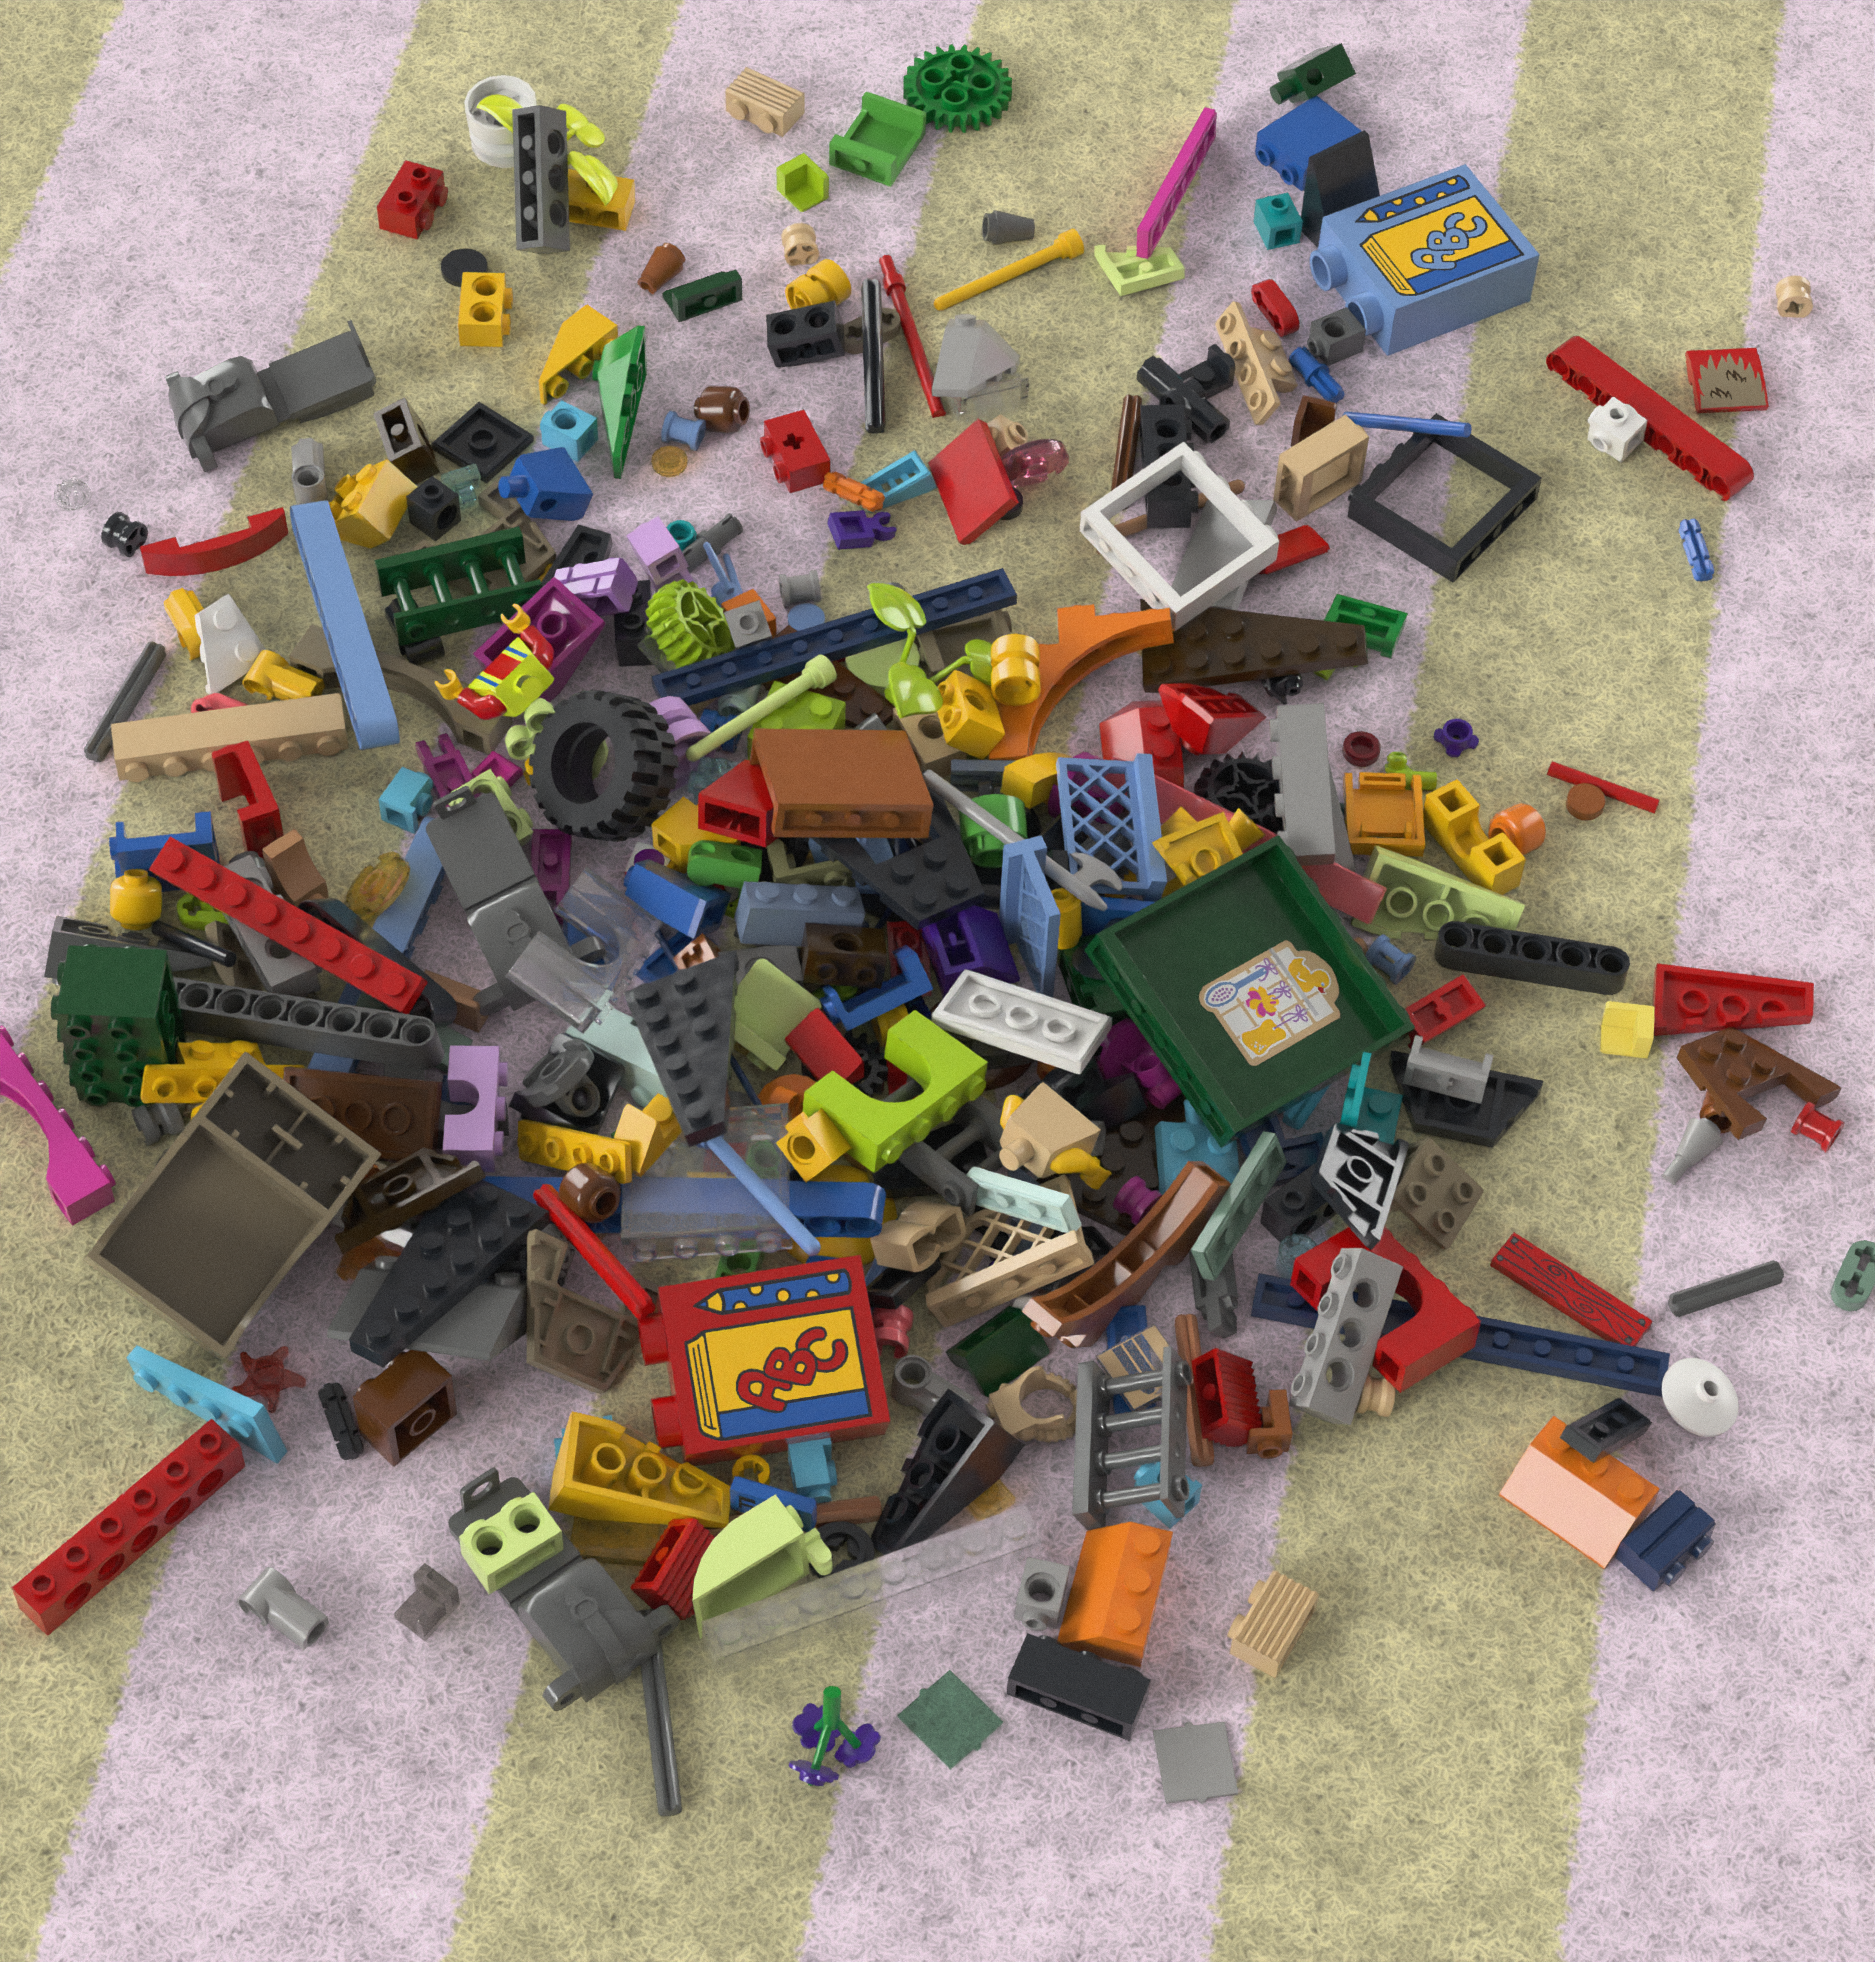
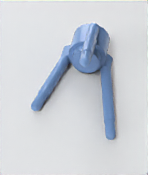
M705 542L703 547L720 580L711 588V597L716 598V603L721 608V603L742 594L743 591L729 554L723 555L729 576L728 579L710 543Z

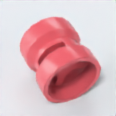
M900 1305L896 1310L874 1307L872 1321L879 1356H881L883 1345L895 1347L894 1358L900 1359L907 1355L910 1340L906 1334L911 1330L914 1320V1314L910 1308L904 1305Z

